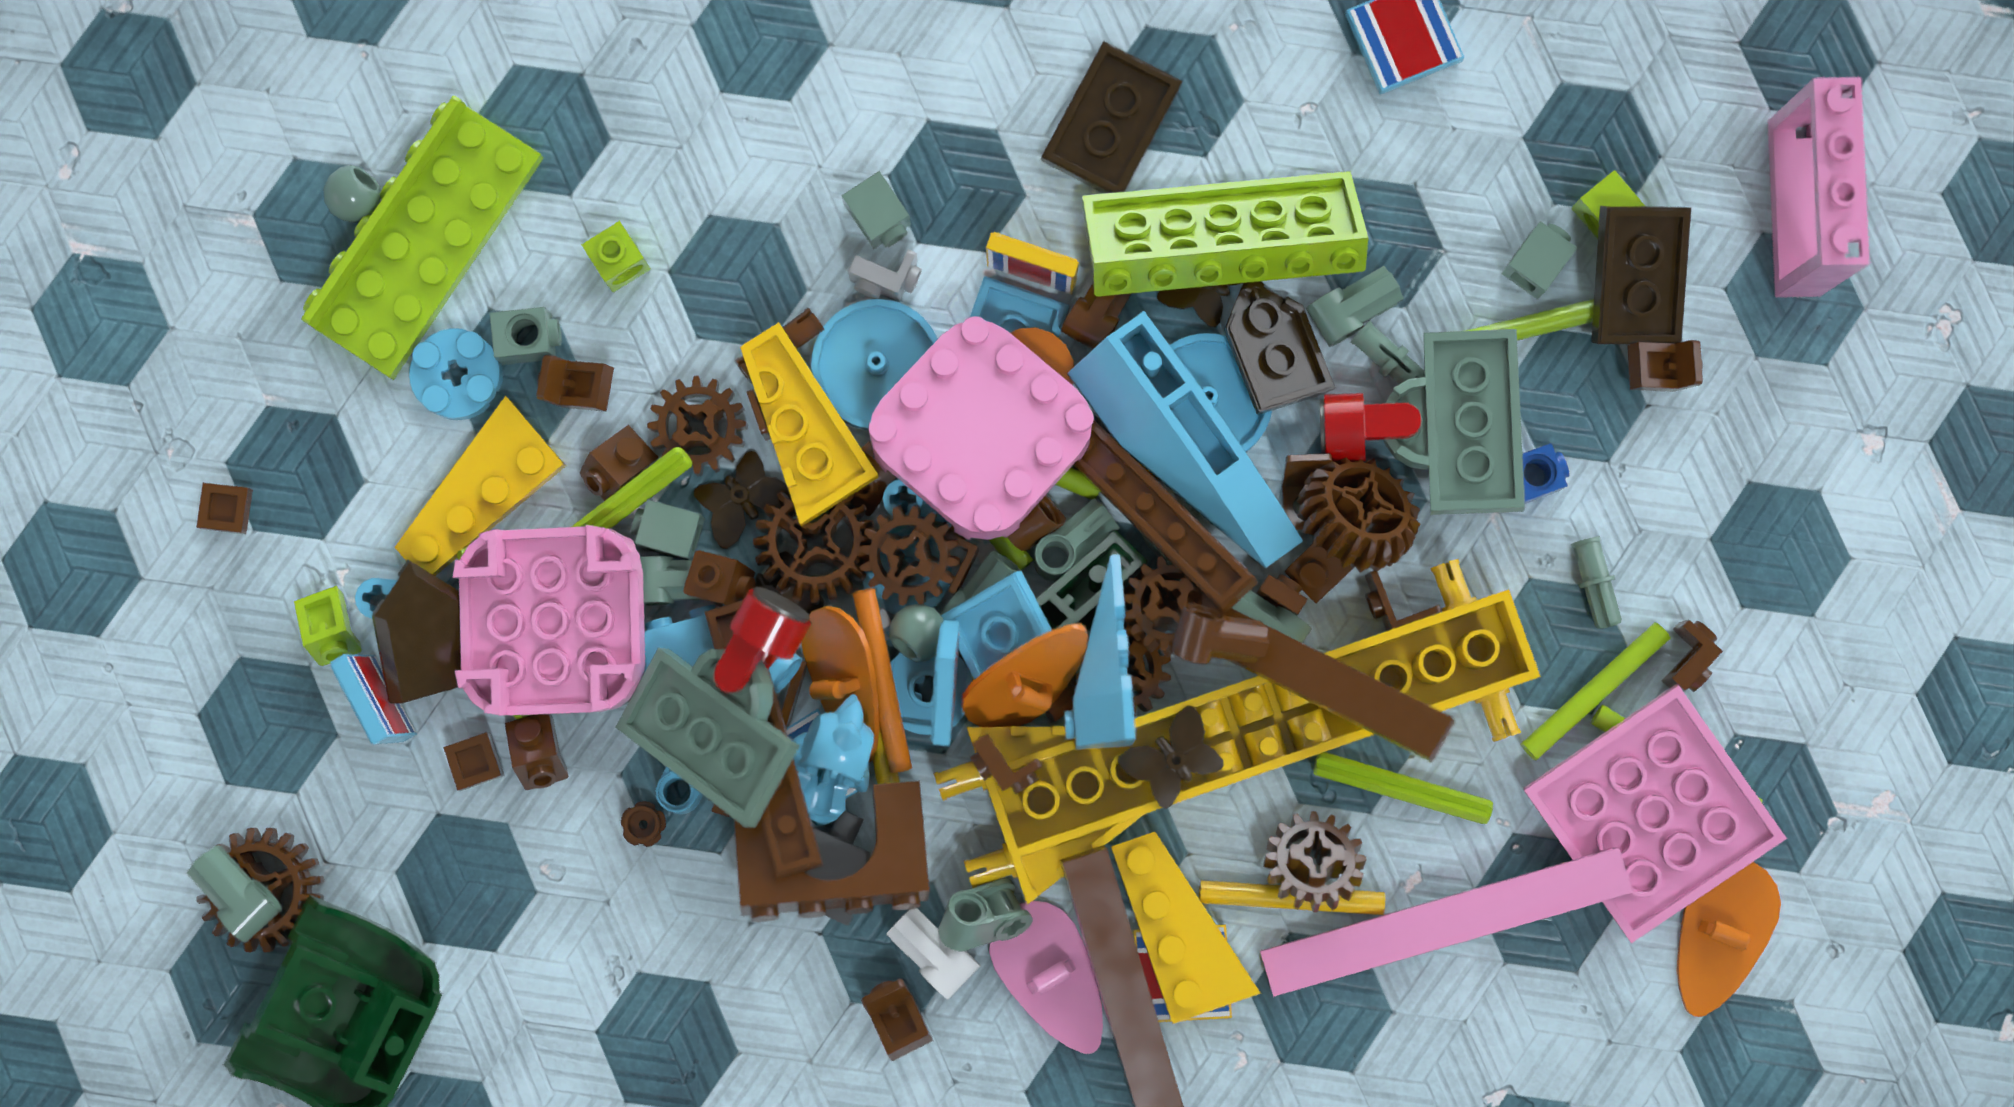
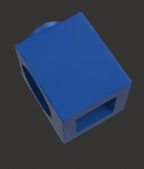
M1552 443L1522 454L1523 476L1526 464H1535L1544 473L1542 486H1533L1524 477L1525 504L1559 492L1568 486L1565 479L1569 477L1567 462L1560 451L1555 453Z

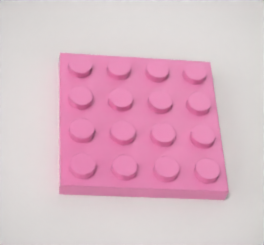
M1677 684L1523 788L1572 860L1616 847L1620 849L1633 893L1602 903L1631 943L1787 839Z

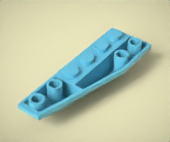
M1145 311L1107 336L1068 372L1067 375L1116 442L1137 462L1265 569L1303 542L1253 462Z

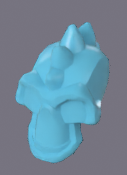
M851 694L834 713L818 715L812 721L808 732L801 733L793 739L794 742L800 745L794 760L799 772L811 822L815 826L833 822L845 811V798L849 788L856 789L859 792H866L869 787L868 760L875 734L863 723L862 707L855 694Z

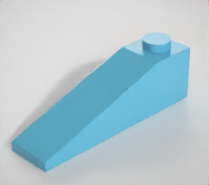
M1110 555L1073 698V710L1064 711L1066 739H1075L1076 750L1132 746L1135 740L1131 676H1127L1128 641L1126 629L1123 626L1125 608L1120 555Z

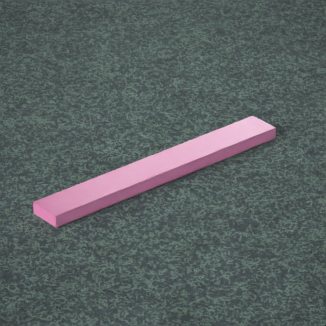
M1616 847L1260 950L1274 997L1633 893L1620 849Z

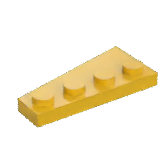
M779 322L740 346L801 527L879 478L876 470Z
M505 396L394 548L405 561L408 559L436 576L458 558V551L468 547L469 544L479 538V533L490 531L564 469L566 465L512 401Z
M1155 831L1111 846L1172 1024L1261 994Z

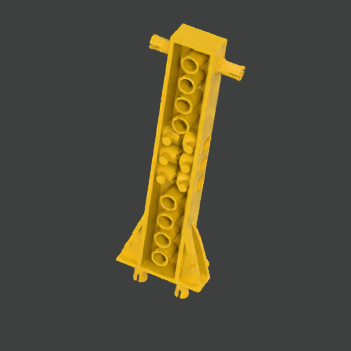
M1459 559L1430 568L1445 604V607L1441 608V613L1324 653L1439 711H1444L1473 700L1475 704L1480 703L1492 734L1493 742L1521 733L1506 693L1510 692L1509 688L1541 677L1509 589L1479 600L1476 599V596L1471 597L1459 565ZM1256 676L1134 718L1135 740L1132 746L1076 750L1075 739H1066L1065 726L966 727L972 743L988 733L1013 773L1038 758L1042 764V767L1035 771L1039 780L1018 794H1015L1011 787L1002 792L993 776L984 781L972 761L940 772L937 771L933 774L937 785L954 779L957 781L955 784L939 789L943 801L982 787L983 791L988 790L1006 842L1002 843V849L970 860H964L967 873L983 867L987 868V871L969 877L972 888L1012 875L1014 879H1019L1028 905L1065 876L1060 859L1103 846L1144 814L1162 808L1152 794L1150 781L1137 780L1128 775L1118 764V757L1129 748L1147 745L1161 751L1155 743L1156 739L1160 736H1164L1171 745L1169 728L1176 714L1187 706H1194L1202 717L1205 729L1203 743L1213 748L1223 759L1224 766L1219 771L1205 775L1191 772V782H1185L1181 779L1180 793L1173 804L1375 734L1260 676Z

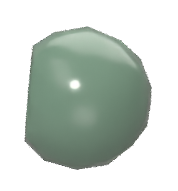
M353 165L340 167L329 175L323 188L324 202L331 214L347 222L357 223L364 216L372 215L381 201V187L375 178L362 168Z
M924 604L907 605L895 614L889 628V639L894 647L905 657L915 662L929 661L936 656L940 623H943V618L935 608Z

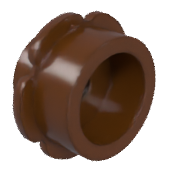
M647 801L637 802L635 807L627 808L621 817V826L624 830L623 836L626 841L634 846L643 844L645 847L655 845L661 839V831L666 828L664 813L659 810L657 811L655 805ZM641 820H646L648 823L645 829L639 826Z

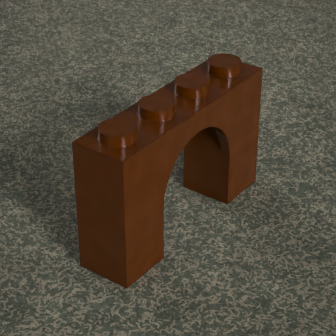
M920 781L873 784L872 798L876 846L868 862L859 871L842 879L822 880L811 877L804 872L777 879L761 820L759 819L755 827H744L734 819L741 916H750L753 922H768L779 919V913L798 912V917L815 918L826 915V909L845 908V913L863 914L873 911V905L892 904V909L910 910L920 907V901H928L930 887Z

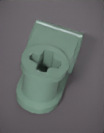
M1003 878L984 886L953 894L949 899L940 922L938 935L942 943L951 950L959 952L968 951L978 946L999 940H1010L1019 936L1030 927L1033 918L1028 910L1021 908L1014 895L1015 885L1011 879Z

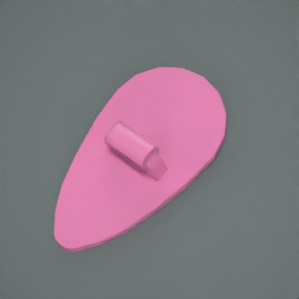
M1032 901L1028 905L1026 902L1020 903L1021 908L1028 910L1033 918L1032 924L1025 932L1015 938L990 943L989 954L994 969L1013 997L1049 1035L1083 1054L1094 1053L1101 1044L1103 1030L1102 1003L1087 949L1076 925L1062 909L1048 902Z

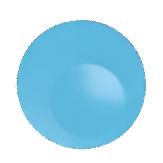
M886 299L859 301L838 311L824 325V330L819 333L813 348L812 374L842 420L853 427L869 431L872 414L881 399L938 338L929 323L918 312L904 304Z
M1203 333L1190 335L1170 345L1172 350L1215 407L1244 451L1248 452L1265 432L1272 411L1256 414L1227 337L1220 334Z

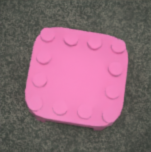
M973 316L967 318L963 323L956 324L942 334L881 399L872 414L869 434L874 458L885 473L889 470L952 524L954 532L968 540L971 538L989 540L1001 536L1006 538L1019 529L1020 522L1077 460L1080 462L1089 446L1094 416L1088 402L1080 392L1010 332L993 322Z
M589 525L584 527L519 530L495 529L479 533L480 537L468 545L461 559L455 560L453 578H459L461 670H455L458 688H463L472 703L484 710L483 713L495 715L604 712L619 708L626 702H629L645 670L643 570L640 556L633 540L615 530Z

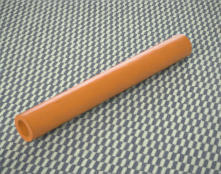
M875 588L858 590L853 592L852 595L859 626L863 630L871 650L876 675L879 724L890 773L904 772L912 769L876 591Z

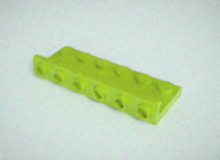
M455 95L451 97L448 103L443 102L437 107L431 117L430 125L432 127L423 140L418 139L411 145L405 156L406 165L398 177L393 176L385 183L380 192V203L372 215L364 216L360 220L354 231L355 240L346 252L341 251L334 258L329 267V274L331 275L321 289H315L308 296L303 306V311H305L301 318L303 322L393 381L544 159L541 153L467 107Z
M1351 171L1082 196L1083 215L1093 268L1095 296L1363 272L1366 269L1368 234Z

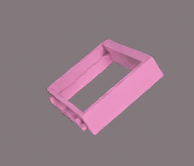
M1861 77L1813 78L1768 120L1775 297H1820L1870 264ZM1798 127H1806V138H1796V129ZM1848 243H1859V257H1845L1848 254Z

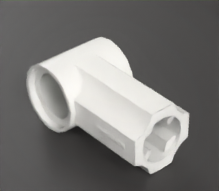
M918 908L910 909L886 933L920 967L919 972L948 1000L981 967L967 951L959 952L946 947L939 938L938 928Z

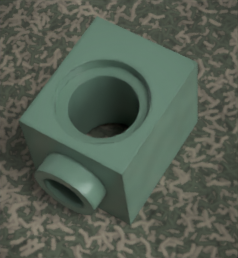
M880 171L841 195L845 208L873 249L881 244L888 248L907 235L906 228L911 225L910 216Z
M1540 221L1501 274L1538 300L1547 291L1578 247L1570 242V235L1562 228L1554 224H1548L1547 226Z
M545 307L490 313L494 358L502 365L542 361L544 355L556 356L555 346L562 345L559 320L552 319V315ZM526 326H536L538 328L537 339L528 346L519 345L517 337L520 330Z
M647 499L645 509L638 508L635 513L631 534L636 535L635 544L640 548L683 560H693L705 518L699 513Z

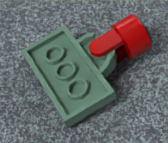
M1516 329L1423 333L1425 377L1408 379L1393 388V392L1385 404H1364L1363 393L1324 394V399H1320L1321 454H1331L1332 461L1335 462L1347 458L1351 462L1357 460L1365 462V440L1383 439L1385 446L1395 459L1410 468L1429 470L1430 515L1524 512L1525 497Z
M760 587L749 589L730 623V628L734 634L726 649H709L698 657L694 666H691L670 649L658 647L615 728L744 827H755L800 745L767 722L773 704V685L768 669L777 658L785 660L793 658L811 626L808 613L792 601L775 592Z

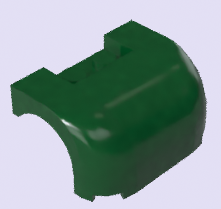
M309 895L288 936L292 940V944L252 1023L244 1022L223 1065L233 1077L269 1085L302 1100L311 1107H387L395 1096L437 1012L442 993L440 992V975L436 968V963L398 933L356 913Z

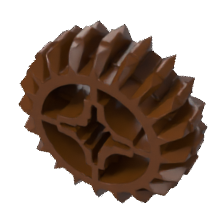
M1343 458L1335 462L1332 461L1309 474L1304 481L1305 485L1299 493L1297 500L1300 505L1297 517L1305 521L1302 533L1315 537L1312 547L1322 546L1327 551L1326 560L1337 557L1340 559L1343 569L1353 563L1359 573L1369 569V567L1377 573L1380 569L1385 568L1386 565L1391 567L1394 563H1397L1414 544L1413 541L1421 525L1417 520L1420 508L1411 504L1415 493L1403 490L1404 479L1395 480L1390 475V467L1383 470L1376 465L1375 458L1366 463L1363 460L1351 462L1347 458Z
M783 491L779 492L777 499L782 508L779 510L771 504H766L764 507V512L772 519V522L767 520H757L756 529L767 534V536H758L753 539V546L755 548L767 550L755 557L757 565L766 566L772 564L763 573L765 581L770 582L780 576L781 579L776 586L777 593L782 595L792 585L794 586L792 599L797 603L801 601L804 591H810L812 605L819 604V592L827 591V596L831 603L836 602L837 593L835 587L839 585L846 594L850 595L853 593L854 589L848 578L851 576L860 582L866 579V573L861 571L858 564L862 565L868 561L869 555L859 552V547L863 544H871L872 540L863 535H865L866 528H875L873 520L859 521L867 513L866 506L861 504L850 510L849 507L854 500V494L827 510L829 512L828 515L824 514L818 521L807 523L801 527L798 518H792L797 515L792 500ZM841 520L849 527L854 540L849 558L843 555L840 548L832 542V538L837 531V525ZM782 528L790 533V538L799 545L793 555L794 560L789 567L782 561L777 551L778 538ZM825 532L823 545L827 547V550L814 547L806 553L805 550L808 549L807 540L803 539V536L815 540ZM816 563H825L832 568L835 566L839 568L835 572L821 577L800 575Z
M248 828L245 839L239 833H233L229 835L231 849L224 844H217L221 845L237 864L239 863L240 868L251 880L254 879L258 882L276 881L268 886V890L279 901L282 910L268 922L269 927L261 928L246 943L243 942L245 952H255L259 943L263 952L274 951L276 940L282 947L291 945L292 940L288 936L308 896L312 895L324 900L322 894L312 893V885L323 884L325 880L323 876L311 877L309 871L319 865L318 859L311 858L303 861L302 858L308 852L309 846L305 843H300L291 850L294 843V835L284 833L278 840L276 828H266L262 836L258 828ZM257 851L268 852L279 858L287 868L271 874L264 868L262 862L255 861L252 853ZM293 884L294 894L292 903L286 914L282 916L281 912L284 911L281 902L282 893L285 888ZM205 894L197 896V903H210L211 907L210 910L202 914L201 918L203 921L215 919L219 921L213 927L212 934L217 937L227 933L229 930L218 918L217 912L219 909ZM229 931L227 945L236 947L242 941Z

